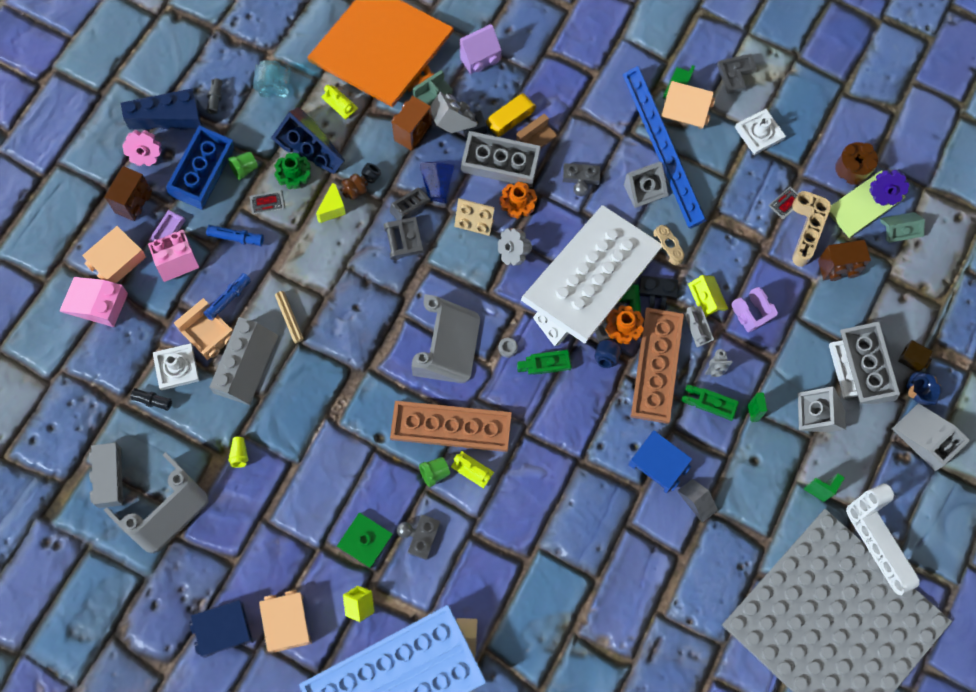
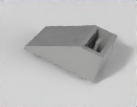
M919 403L892 428L934 471L945 466L970 441L955 425Z

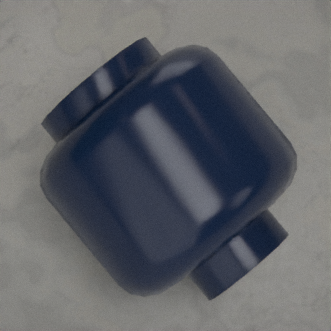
M603 340L598 344L594 358L599 366L611 368L618 364L622 349L615 340Z

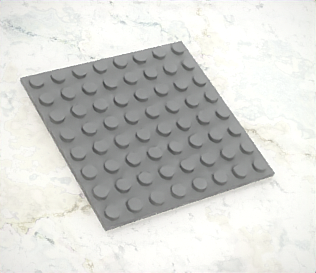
M824 509L725 620L722 626L792 692H894L952 621L915 588L902 595L895 593L867 546L830 512Z

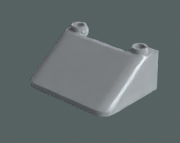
M425 294V309L429 312L437 313L430 353L420 352L414 356L411 366L412 374L416 377L466 383L471 378L480 316L475 311L440 297Z

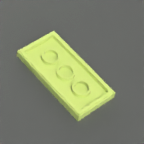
M882 170L831 205L829 216L849 238L898 204L890 205L887 203L882 206L874 201L869 191L871 182L876 180V176L882 173Z

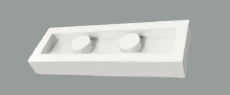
M843 341L831 342L829 348L843 399L857 397Z

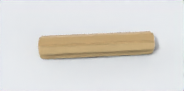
M277 292L275 297L294 343L302 342L304 338L285 292Z

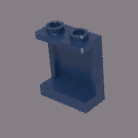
M240 600L191 615L192 621L189 622L192 634L196 636L197 642H194L195 650L203 658L241 644L253 643L244 604Z

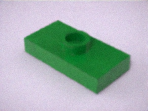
M764 392L757 393L748 403L751 422H758L767 412Z

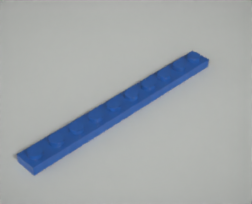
M636 66L622 75L659 161L662 162L663 170L687 226L691 229L707 220L640 67Z

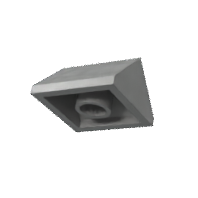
M661 161L627 173L624 187L635 208L668 196Z

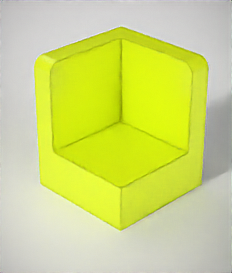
M356 586L343 594L347 617L361 622L375 612L371 590Z

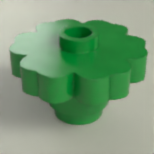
M287 153L285 158H279L274 165L276 180L280 185L286 184L288 189H298L300 184H307L311 178L310 163L306 157H300L298 153Z

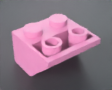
M184 230L174 232L171 235L148 243L155 266L164 282L200 268Z

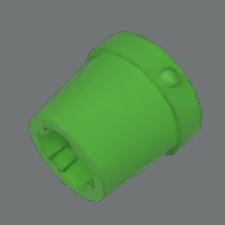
M251 152L228 159L230 168L238 180L245 178L246 175L258 168L256 159Z
M443 457L419 464L421 475L429 488L450 475L449 467Z

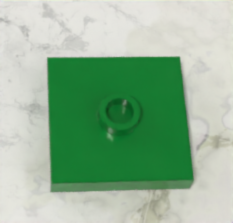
M359 512L337 544V548L371 569L393 534Z

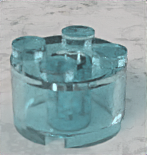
M262 61L259 66L256 64L253 88L259 92L261 97H269L271 94L280 98H286L290 89V67L285 65L284 68L280 66V62Z

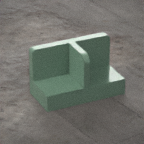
M442 70L413 88V96L428 105L433 103L439 92L445 95L453 93V89L444 80V72Z

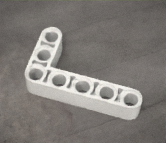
M882 484L866 491L847 507V515L894 592L902 595L919 586V579L878 514V511L894 498L891 487L887 484Z

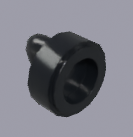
M366 163L361 174L366 179V182L372 184L380 177L381 171L376 165Z

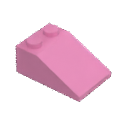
M74 277L60 312L114 327L128 292L122 285L110 281Z

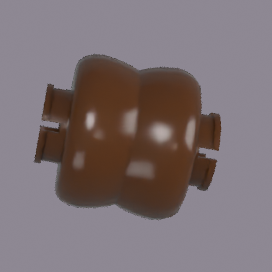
M353 174L341 182L342 188L340 190L345 198L348 197L350 200H356L359 196L367 193L366 186H368V183L364 176L360 177L358 174Z

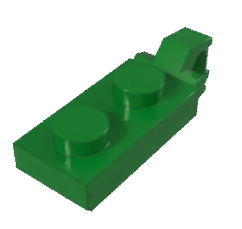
M569 350L531 354L529 357H526V361L517 362L518 372L528 371V375L572 369Z

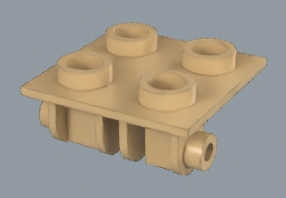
M458 198L454 227L490 236L491 227L494 223L495 207Z

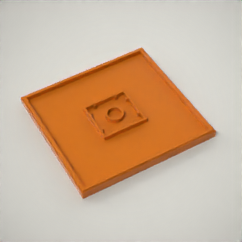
M355 0L309 54L307 59L312 64L393 108L451 36L454 29L401 0Z

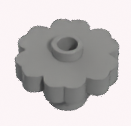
M507 228L501 233L502 239L498 241V252L502 254L501 260L506 265H521L526 260L525 255L529 254L532 250L531 241L525 238V232L520 228Z

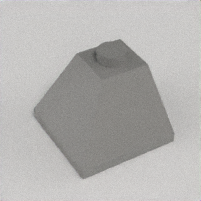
M835 387L798 393L800 431L834 432L846 430L845 409Z

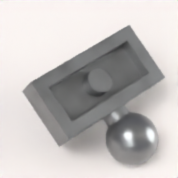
M564 163L563 182L576 183L573 188L574 193L577 196H584L588 192L586 184L599 185L600 166Z
M421 514L416 530L408 522L400 523L397 527L398 535L401 538L413 537L407 553L427 560L440 521Z

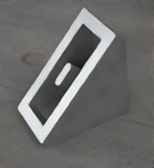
M694 479L677 490L702 523L718 511L710 491Z

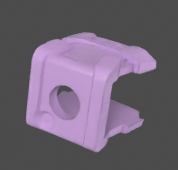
M759 287L752 289L749 296L751 302L759 309L763 318L756 321L749 311L747 303L742 298L735 299L731 304L738 320L747 332H752L777 316L778 313L774 304L768 302L767 295Z

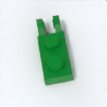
M692 385L686 386L685 390L687 392L699 395V398L697 400L689 396H683L682 402L733 421L739 401L705 388L701 389Z

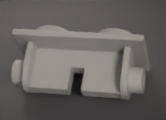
M702 306L687 308V312L684 315L696 347L698 348L714 341Z
M718 349L715 352V356L710 360L705 375L720 377L728 370L732 361H727V354L723 349Z

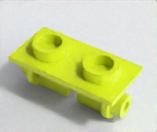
M329 84L325 86V94L321 98L345 120L359 109L335 86H330Z
M463 451L456 455L451 465L452 469L483 489L494 474V471Z

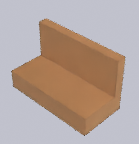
M544 113L516 134V141L538 145L543 148L555 139L557 134L548 126L549 118Z

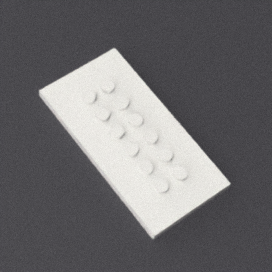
M602 205L522 296L521 301L583 343H586L662 249L661 243Z

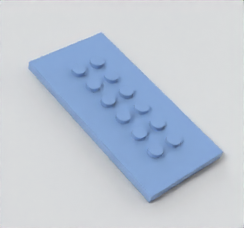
M449 605L306 680L299 684L302 692H470L487 682Z

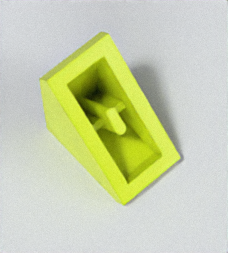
M334 183L331 184L316 212L317 220L320 223L346 215L343 202Z

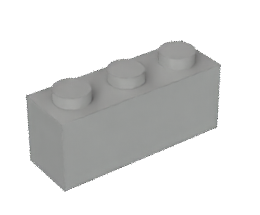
M117 443L91 445L92 452H89V461L92 464L89 478L90 482L93 483V491L90 492L91 502L98 508L123 505L121 447Z

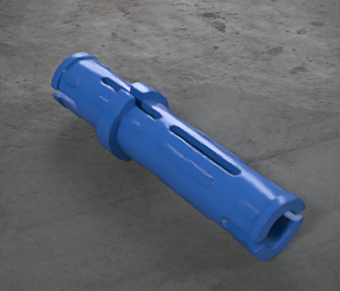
M208 225L206 231L208 237L237 241L243 245L247 243L262 246L264 242V235L250 233L248 230L239 231Z
M242 273L203 312L204 315L213 321L235 297L241 295V291L251 283V279Z

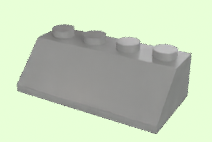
M239 317L210 384L212 392L216 395L251 405L278 335L256 322Z
M879 322L840 330L860 404H881L897 400L900 393Z

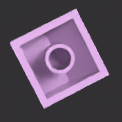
M492 24L460 39V59L470 75L482 71L489 65H495L501 60V48Z

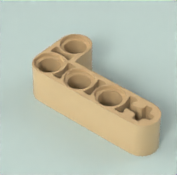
M801 191L792 205L795 212L807 217L792 257L793 263L799 267L807 265L814 255L831 209L829 200L807 191Z

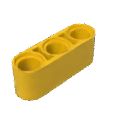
M522 93L489 116L486 120L487 127L497 137H500L535 111L536 105L525 93Z

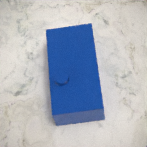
M199 125L166 186L168 195L203 210L228 159L234 151L233 140Z

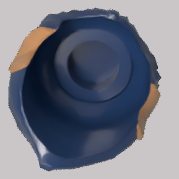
M926 372L913 373L906 385L908 395L922 405H936L942 393V388L937 382V378Z

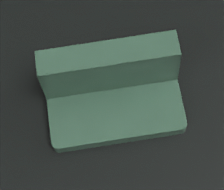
M915 212L880 218V222L886 226V241L889 243L924 237L925 219Z

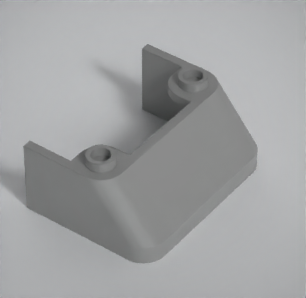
M166 452L163 456L176 468L168 477V484L174 492L145 520L137 514H128L121 519L109 508L106 507L104 509L127 535L151 554L159 552L209 502L206 492Z

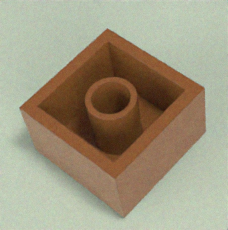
M414 96L409 101L406 100L400 113L395 114L391 122L394 141L412 151L432 125L431 106Z

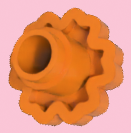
M516 182L515 186L508 184L502 189L499 203L503 211H508L509 217L519 219L522 215L527 217L534 211L537 196L535 195V190L529 189L527 183Z
M621 305L618 310L613 309L606 317L607 325L605 331L608 333L609 338H616L617 343L629 344L631 340H638L643 333L644 328L642 324L644 318L639 311H633L631 306Z

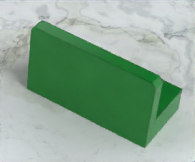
M694 65L691 66L689 71L676 67L664 93V99L667 97L671 81L685 85L689 84L695 69Z
M837 473L826 483L818 478H814L804 487V490L825 502L836 494L845 477Z

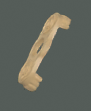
M658 226L654 230V237L657 236L659 238L662 248L670 256L669 262L673 265H680L684 259V252L679 245L678 239L667 226ZM665 240H672L675 246L672 248L668 247L665 244Z

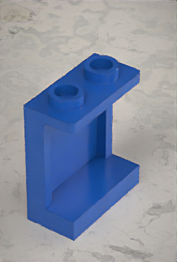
M653 430L628 465L633 469L637 467L664 488L663 491L667 493L669 489L674 491L680 483L678 477L681 474L685 476L692 467L689 465L692 458Z

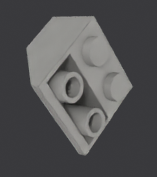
M439 92L430 105L431 115L436 125L450 133L476 127L478 124L474 118L475 115L469 109L470 106L463 101H456L455 97L449 93L445 95Z

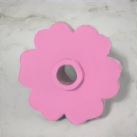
M138 130L129 133L122 145L124 154L130 156V162L138 166L143 165V163L146 166H151L157 162L158 156L162 152L161 143L155 140L154 134L146 130L141 133Z

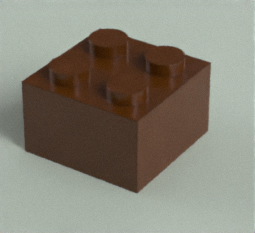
M122 166L104 197L115 214L135 221L136 217L141 214L145 202L150 199L152 190L143 174Z
M865 240L828 245L818 259L823 280L830 279V281H837L842 277H858L871 261Z

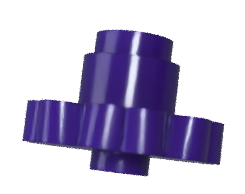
M885 170L876 176L875 181L871 182L869 191L876 203L882 206L887 203L894 205L902 201V195L908 193L909 183L902 172L893 170L890 173L888 170Z

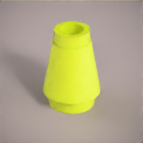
M234 437L228 461L232 467L242 468L247 465L249 460L245 439L243 437Z

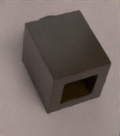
M911 340L902 351L898 362L919 372L923 368H928L932 361L930 356L933 351Z

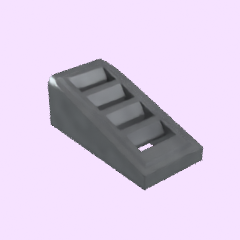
M418 187L391 203L390 213L396 220L410 218L429 203L430 198Z

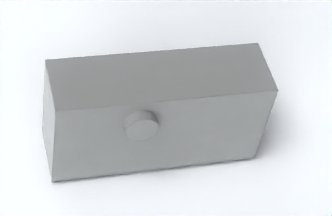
M469 131L462 158L461 171L462 173L514 184L516 182L527 183L529 187H532L541 146Z

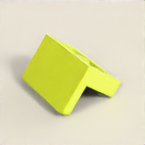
M702 275L688 284L697 306H702L706 317L718 310L725 311L728 309L714 276Z

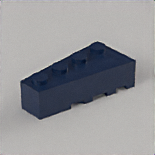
M193 88L121 103L123 119L128 129L162 128V130H169V128H180V130H188V128H196L197 130L199 125L202 126L198 101Z

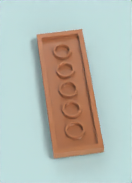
M647 307L645 309L644 331L641 337L631 418L666 424L670 423L684 317L682 313Z
M395 401L390 440L508 452L512 412Z

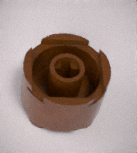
M851 143L844 148L835 165L836 173L841 179L846 180V183L852 185L862 184L876 169L878 156L870 143Z

